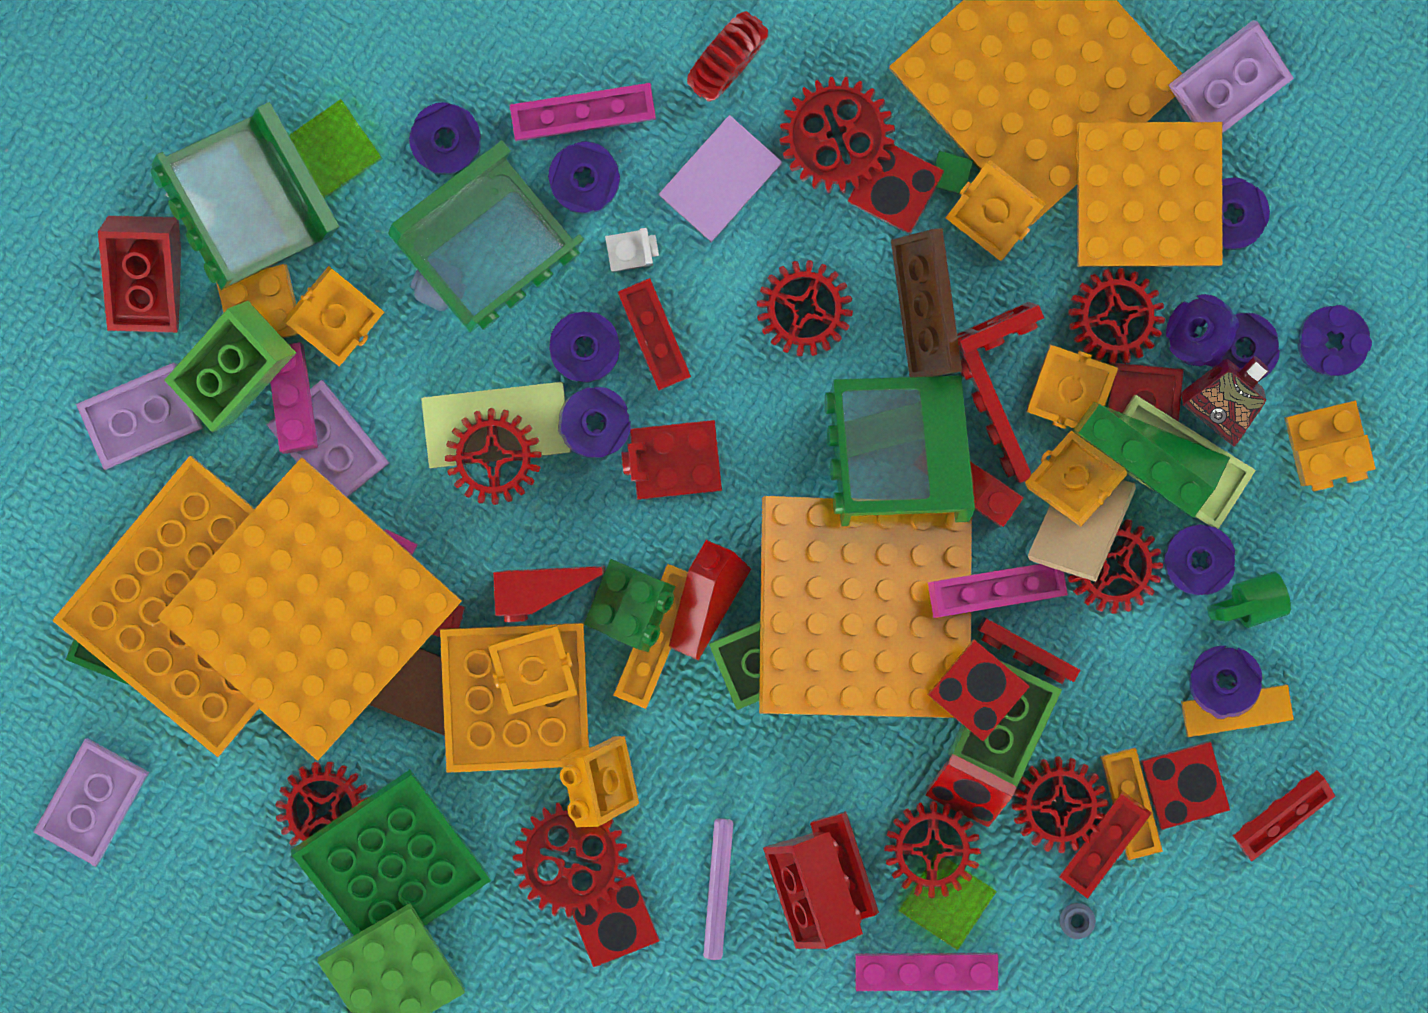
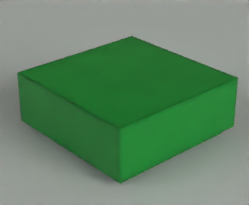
M938 151L934 166L944 170V174L936 188L961 195L960 191L967 184L973 160Z

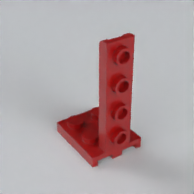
M1031 302L1023 303L957 333L959 352L962 358L961 374L965 381L971 379L976 392L971 394L978 412L982 413L985 411L990 424L985 426L992 444H999L1004 457L999 458L1006 476L1008 478L1013 476L1019 483L1028 480L1031 476V471L977 349L985 348L986 351L1005 343L1004 336L1017 333L1020 336L1038 328L1036 322L1044 319V315L1040 306Z
M715 420L633 428L630 430L631 443L628 444V452H621L623 473L631 475V481L636 483L637 500L722 491Z

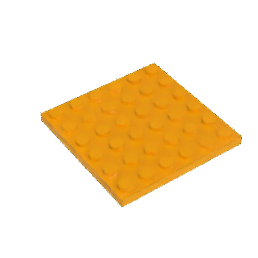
M963 0L889 66V70L967 157L973 160V163L980 171L990 160L1046 203L1031 225L1077 185V124L1079 122H1147L1175 97L1168 85L1182 75L1181 71L1117 0Z
M189 456L52 621L216 757H219L259 708L157 617L255 508L193 456Z
M301 457L157 618L318 761L462 600L309 462Z
M762 497L759 714L954 718L927 694L971 643V612L933 618L928 582L971 575L972 517L970 522L955 523L954 512L851 516L849 525L841 526L840 514H834L833 498ZM853 499L854 501H877V500H859V499Z

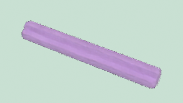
M723 818L714 821L703 953L704 958L710 960H719L723 956L733 821Z

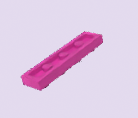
M650 83L510 105L516 142L656 120Z
M1042 564L928 582L933 618L1068 595L1064 571Z
M855 954L856 991L998 990V954Z

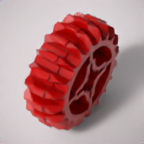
M747 11L737 14L695 62L687 76V84L693 88L697 95L704 97L709 102L718 99L753 60L768 38V29L755 15L752 16Z
M811 260L806 262L805 271H800L798 261L792 262L794 273L791 274L788 273L784 266L779 267V273L783 277L780 281L772 274L768 277V281L774 286L773 290L764 286L760 289V292L768 296L769 300L757 301V307L767 308V313L757 316L758 321H770V325L762 329L763 334H769L774 330L777 335L771 340V344L775 346L781 338L785 340L784 353L790 351L792 344L798 345L796 351L798 357L803 356L804 346H809L811 356L817 355L816 344L821 343L825 351L830 350L831 347L827 338L830 336L838 343L842 338L835 329L838 327L841 330L847 331L849 328L846 322L840 321L841 316L851 317L853 315L852 310L842 309V304L850 303L852 297H840L839 292L847 288V284L843 282L835 287L832 282L837 279L839 274L834 271L828 279L824 277L823 274L827 267L825 264L820 265L818 273L811 272L813 267ZM811 280L807 291L801 296L796 297L780 292L791 282ZM821 285L831 295L834 304V316L820 308L816 302V296ZM813 292L810 300L812 305L810 307H814V312L817 314L807 313L802 318L800 324L796 325L799 318L796 313L799 310H795L794 304L796 302L802 304L805 299L807 300L809 293ZM775 302L782 304L793 314V322L788 332L781 327L776 318ZM808 321H817L829 325L824 332L817 336L809 338L798 337L803 325Z
M1119 268L1116 271L1115 279H1113L1111 271L1105 269L1102 271L1103 282H1101L1096 274L1089 276L1093 288L1085 283H1081L1078 286L1085 296L1073 295L1071 301L1080 305V308L1068 310L1069 316L1079 317L1078 322L1069 324V329H1081L1082 334L1077 335L1074 341L1079 343L1086 338L1089 343L1083 348L1082 351L1088 354L1094 347L1098 349L1095 354V360L1101 361L1106 352L1108 353L1109 364L1113 365L1116 363L1117 354H1120L1122 362L1126 364L1130 362L1131 358L1129 351H1132L1134 356L1139 359L1144 356L1140 345L1149 350L1153 349L1155 345L1148 338L1149 335L1156 338L1161 337L1162 332L1154 328L1153 324H1163L1165 318L1154 316V311L1163 309L1164 304H1152L1151 299L1157 297L1159 291L1156 289L1148 294L1145 292L1144 289L1150 284L1149 279H1144L1139 285L1135 284L1138 272H1131L1128 280H1125L1124 268ZM1116 287L1131 292L1136 296L1141 305H1125L1120 298V294H1117ZM1105 289L1104 311L1101 314L1088 317L1089 307L1093 298L1098 292ZM1111 307H1115L1117 312H1133V314L1127 315L1124 319L1120 320L1121 326H1117L1115 320L1100 321L1101 318L1107 317L1108 314L1113 312ZM1144 316L1143 327L1139 335L1128 344L1126 335H1128L1130 320ZM1091 327H1107L1111 331L1113 339H1116L1117 345H1111L1099 339Z
M494 408L488 409L487 420L483 419L480 411H475L474 417L477 423L473 425L468 418H463L461 421L467 430L465 432L458 428L452 430V433L460 438L459 442L447 441L446 446L456 449V455H446L445 461H456L457 467L450 468L447 471L448 475L452 476L460 473L462 478L454 483L456 488L462 487L465 483L470 485L465 492L466 497L470 498L475 490L480 491L478 496L479 503L485 502L487 493L491 494L493 505L499 504V493H503L505 500L511 502L513 501L511 489L514 488L522 496L525 494V490L520 483L523 480L530 485L535 483V480L527 475L528 471L540 472L541 467L531 464V458H541L542 452H531L530 446L540 442L539 438L535 437L527 440L525 435L533 430L531 425L525 426L522 430L517 428L522 421L521 416L517 415L512 423L507 422L509 418L508 410L504 409L502 411L500 420L496 419ZM498 427L505 428L514 434L522 450H507L503 448L498 436ZM487 428L485 446L480 451L465 452L471 437L481 429ZM492 438L494 446L498 447L497 452L502 451V454H512V457L503 458L496 462L495 475L494 467L489 466L490 461L485 462V459L475 458L477 455L490 453L493 446ZM511 461H522L518 474L510 482L500 486L501 469L504 464ZM465 463H480L484 465L488 473L489 486L476 481L469 473Z
M1126 519L1123 522L1122 528H1119L1116 534L1126 538L1125 542L1119 545L1114 552L1108 553L1106 557L1116 559V556H1120L1118 565L1127 575L1115 571L1112 572V575H1108L1110 566L1105 560L1094 584L1089 579L1076 575L1067 577L1068 582H1077L1079 580L1081 582V585L1077 586L1073 591L1075 595H1080L1085 591L1088 592L1084 598V604L1090 605L1095 598L1098 599L1096 604L1097 611L1102 612L1105 609L1106 603L1109 602L1110 612L1116 614L1118 613L1119 602H1121L1123 609L1129 612L1132 610L1130 599L1133 598L1141 606L1145 603L1143 597L1139 594L1141 591L1151 596L1155 593L1153 588L1147 585L1149 580L1155 583H1160L1161 581L1159 576L1151 575L1152 568H1163V563L1152 562L1151 557L1161 554V550L1159 548L1148 550L1147 546L1152 544L1155 538L1150 535L1142 540L1140 537L1145 530L1143 526L1139 525L1133 533L1130 532L1132 520ZM1134 547L1138 549L1141 556L1142 569L1140 576H1137L1129 566V558L1133 553ZM1117 578H1121L1133 586L1128 591L1117 595L1102 593L1105 586H1109Z
M1055 756L1053 760L1054 767L1050 768L1046 759H1041L1040 765L1043 771L1038 772L1035 767L1030 765L1028 771L1034 777L1029 781L1022 776L1019 781L1026 788L1024 791L1016 789L1014 795L1022 798V802L1011 803V808L1016 811L1022 810L1023 813L1015 816L1013 820L1016 824L1027 822L1020 833L1025 837L1034 831L1035 833L1030 841L1034 846H1037L1044 838L1043 849L1047 852H1050L1053 843L1057 842L1058 852L1065 853V842L1068 841L1071 848L1076 851L1079 849L1077 838L1081 837L1084 842L1090 843V837L1086 832L1089 829L1094 832H1100L1097 825L1093 822L1095 818L1099 820L1105 819L1104 816L1106 814L1097 811V807L1108 806V801L1102 798L1097 799L1096 796L1103 794L1106 789L1103 785L1092 787L1099 779V776L1096 773H1092L1085 778L1084 776L1089 768L1085 763H1082L1075 771L1076 760L1070 757L1066 762V766L1062 767L1061 757ZM1064 776L1078 780L1083 786L1087 798L1069 796L1064 784ZM1053 777L1050 793L1046 797L1032 800L1034 792L1039 785ZM1059 793L1064 801L1071 803L1068 804L1066 809L1063 808L1064 811L1060 813V816L1056 809L1048 806L1051 805L1053 800L1056 801L1055 798L1059 796ZM1087 809L1082 821L1075 828L1066 831L1070 815ZM1032 811L1050 813L1055 825V833L1040 828L1033 818Z
M316 761L312 763V774H310L305 766L298 769L302 780L293 774L287 778L294 788L286 786L280 788L279 792L288 797V800H278L276 802V807L286 809V813L277 815L276 820L279 822L288 820L289 825L285 826L281 833L286 835L290 831L294 832L296 836L290 840L289 844L291 846L296 845L300 840L305 841L314 835L310 832L318 824L328 825L342 816L339 810V803L346 793L351 800L352 808L368 798H360L359 795L368 788L366 784H361L358 788L353 785V782L359 778L358 773L355 772L348 779L345 778L344 775L348 768L346 765H342L337 773H333V761H328L325 765V772H322L320 763ZM315 781H329L337 784L338 787L331 794L322 795L316 790L310 789L307 784ZM299 795L305 798L303 801L307 804L310 811L303 825L297 815ZM335 796L336 799L332 802V808L329 810L332 812V816L325 814L313 822V819L318 815L317 810L320 808L316 807L317 802L322 805L325 802H329Z
M932 801L930 804L931 812L925 813L923 804L918 803L916 807L919 815L913 817L911 811L905 809L903 812L909 821L906 824L897 818L893 821L897 827L901 828L899 834L893 831L887 832V837L896 839V845H885L884 850L887 852L895 851L896 858L887 859L886 864L890 866L898 863L900 869L894 871L892 876L896 879L904 873L908 877L901 885L904 889H907L913 881L917 884L914 890V894L917 896L921 894L922 887L925 886L929 887V898L935 897L934 887H941V893L946 897L949 895L947 884L952 883L953 887L959 891L962 887L956 879L960 875L967 881L972 879V876L964 871L967 865L971 868H978L979 864L969 860L970 854H981V849L970 848L969 842L979 840V835L972 834L967 836L965 831L970 829L973 823L968 821L963 826L958 823L964 815L961 810L953 818L948 816L951 810L950 804H945L943 812L937 813V802ZM928 820L927 836L924 841L917 844L903 843L906 834L915 824ZM939 820L955 829L962 845H948L941 841L938 829ZM932 830H934V839L939 841L937 845L941 844L942 848L952 850L951 852L936 854L933 869H931V860L926 858L927 855L924 856L922 851L913 850L915 847L922 848L929 845ZM903 854L919 855L924 858L927 870L926 879L910 871L904 861ZM945 856H962L959 865L950 875L937 880L938 864Z

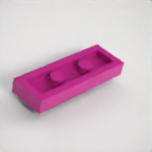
M300 342L289 344L296 354L270 382L279 450L283 454L318 448L304 345Z

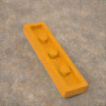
M667 563L661 580L676 586L673 592V604L670 610L664 614L659 626V638L651 646L649 652L636 648L632 649L613 696L642 708H647L671 650L669 642L685 585L687 571Z

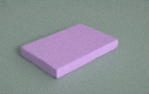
M1252 20L1168 86L1192 122H1222L1223 133L1294 78L1258 21Z
M729 115L658 195L712 243L780 167L782 161Z
M176 363L169 364L76 404L104 470L204 428L199 417L164 381L177 366Z
M321 380L310 389L318 448L290 454L296 462L303 457L346 497H349L390 462L327 384ZM274 418L266 425L278 438L276 420Z
M86 738L36 826L34 833L96 867L100 863L149 772Z

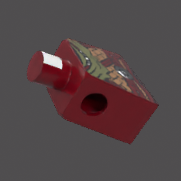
M1255 356L1242 369L1229 359H1225L1181 392L1183 406L1235 447L1267 400L1265 391L1258 382L1270 370Z

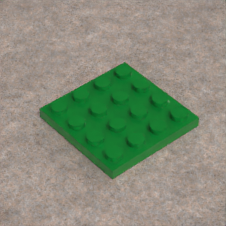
M410 769L291 849L292 857L354 936L409 903L423 924L427 925L491 881L488 872Z

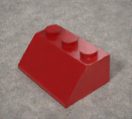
M830 831L815 832L763 847L796 949H828L863 934L860 926L861 915L857 907L853 905L849 892L850 881L846 873L842 871L838 859L839 848L835 839L831 837Z

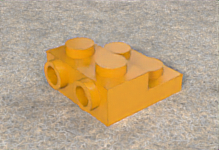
M1356 400L1284 417L1301 486L1311 485L1312 491L1334 487L1332 480L1346 477L1347 483L1368 479L1367 471L1376 469L1368 435H1364Z
M613 736L594 747L580 748L561 758L563 769L560 771V779L567 787L570 799L567 811L569 817L575 822L576 827H598L639 804L625 736Z

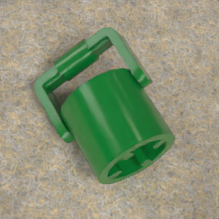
M1275 571L1234 584L1231 589L1232 598L1207 606L1210 619L1226 622L1239 618L1247 628L1287 616L1291 611L1287 587L1281 576Z

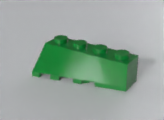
M1096 402L1092 403L1073 429V432L1193 518L1216 489L1230 459L1226 455Z

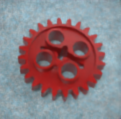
M830 77L828 87L825 88L816 80L815 92L812 93L803 87L805 99L801 101L793 97L791 100L796 110L784 111L785 116L791 122L780 124V128L782 131L789 133V135L779 140L781 145L790 146L791 148L787 149L783 156L785 159L795 158L789 167L792 172L803 169L799 177L802 182L806 181L809 177H813V189H817L821 182H824L827 193H831L834 184H839L841 192L845 193L847 183L851 182L855 189L859 190L860 178L863 177L866 181L872 183L870 171L873 169L882 173L883 168L878 161L880 159H891L890 154L884 150V147L895 146V141L886 137V135L895 132V126L884 123L892 117L891 111L880 112L885 105V100L882 98L873 102L875 89L871 88L866 93H862L863 84L860 80L853 88L849 87L848 77H844L841 86H836L834 78ZM847 104L853 105L858 109L856 116L850 120H844L838 116L840 108ZM826 106L831 108L839 131L845 132L842 134V138L851 159L850 164L844 163L835 138H831L833 133L824 111ZM814 117L822 119L824 126L821 131L810 133L805 130V125L809 119ZM858 137H864L870 141V147L863 153H856L851 149V143ZM825 150H831L837 154L836 161L830 166H822L817 161L820 153Z
M558 802L555 807L556 813L552 815L545 807L542 809L544 816L542 821L533 816L530 817L534 826L532 830L521 828V832L527 839L526 841H515V846L523 850V853L514 855L512 859L515 862L522 863L523 866L514 870L515 876L526 877L519 884L520 889L531 887L532 890L527 897L529 901L537 897L541 898L539 910L542 911L550 904L552 905V915L556 916L560 908H564L567 918L570 919L573 909L578 908L581 916L585 917L586 906L591 905L598 912L599 905L597 901L600 898L607 903L611 902V898L607 893L609 889L620 892L621 888L615 882V878L625 879L627 876L625 872L618 869L619 866L629 864L628 858L619 856V853L627 849V844H616V840L622 836V831L610 832V828L614 823L613 819L598 827H576L575 822L569 817L568 811H563L562 806ZM556 829H563L569 834L567 843L560 847L554 846L549 842L551 832ZM590 839L599 840L603 844L602 852L594 857L586 855L583 852L585 842ZM548 849L563 856H569L570 852L574 851L578 860L598 864L601 866V870H592L577 863H573L571 868H566L563 859L542 855L540 850ZM546 863H553L559 869L556 878L550 881H545L538 875L540 867ZM587 873L592 877L593 883L588 890L579 891L573 887V879L577 874Z

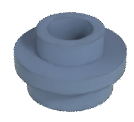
M1072 903L1063 909L1059 922L1061 929L1067 936L1073 939H1082L1092 933L1096 920L1093 911L1088 906L1082 903ZM1076 914L1083 916V923L1078 927L1071 925V918Z

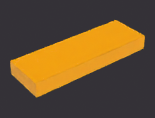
M1286 684L1261 688L1259 697L1250 710L1242 715L1225 719L1215 718L1211 713L1203 710L1194 699L1181 701L1187 737L1294 720L1289 687Z
M1136 748L1100 756L1112 804L1115 803L1124 791L1152 812L1125 848L1127 860L1163 852Z

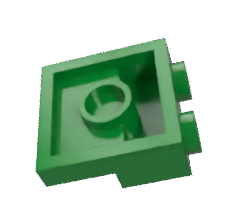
M610 559L584 625L633 648L649 652L651 646L659 638V626L663 616L670 610L673 604V592L676 586Z

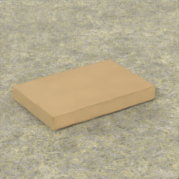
M1122 480L1113 490L1110 497L1105 499L1103 505H1100L1081 527L1050 505L1029 551V560L1096 582L1136 490L1135 483Z

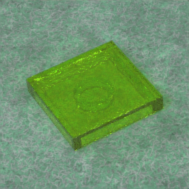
M342 99L289 135L324 199L383 159Z
M936 851V853L931 859V869L934 868V860H936V855L940 853L938 851ZM946 856L942 858L938 864L937 880L945 878L954 872L958 864ZM926 868L920 875V878L926 879ZM967 870L964 871L972 876L970 881L965 880L961 875L956 879L961 884V890L957 891L952 883L946 885L949 891L948 896L944 897L942 895L941 887H934L935 897L929 898V887L923 886L919 896L914 894L917 886L915 883L898 908L900 913L957 951L997 892Z

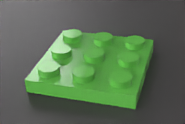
M410 903L318 957V964L351 1013H432L465 993V987Z

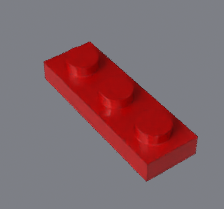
M646 279L618 291L658 391L691 378L651 279Z
M983 617L977 630L984 633L982 641L999 650L1003 644L1015 650L1013 658L1030 667L1034 661L1046 667L1044 675L1063 684L1065 679L1075 682L1081 671Z
M1316 770L1309 777L1300 780L1296 787L1282 798L1273 801L1255 819L1245 823L1233 837L1244 854L1252 862L1336 796L1326 779Z
M1123 791L1104 816L1105 819H1102L1097 825L1100 832L1093 831L1089 836L1090 843L1085 842L1059 878L1088 899L1152 812Z
M840 812L810 822L813 833L830 831L831 837L835 839L839 848L838 859L842 871L849 878V892L853 905L860 912L861 919L877 915L879 910L847 812Z

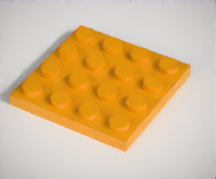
M1079 122L1077 124L1078 267L1223 265L1222 122Z
M584 623L440 629L446 773L562 767V757L580 748L589 747ZM558 625L565 652L570 653L573 664L570 669L578 695L508 715L501 688H496L493 674H496L488 645Z

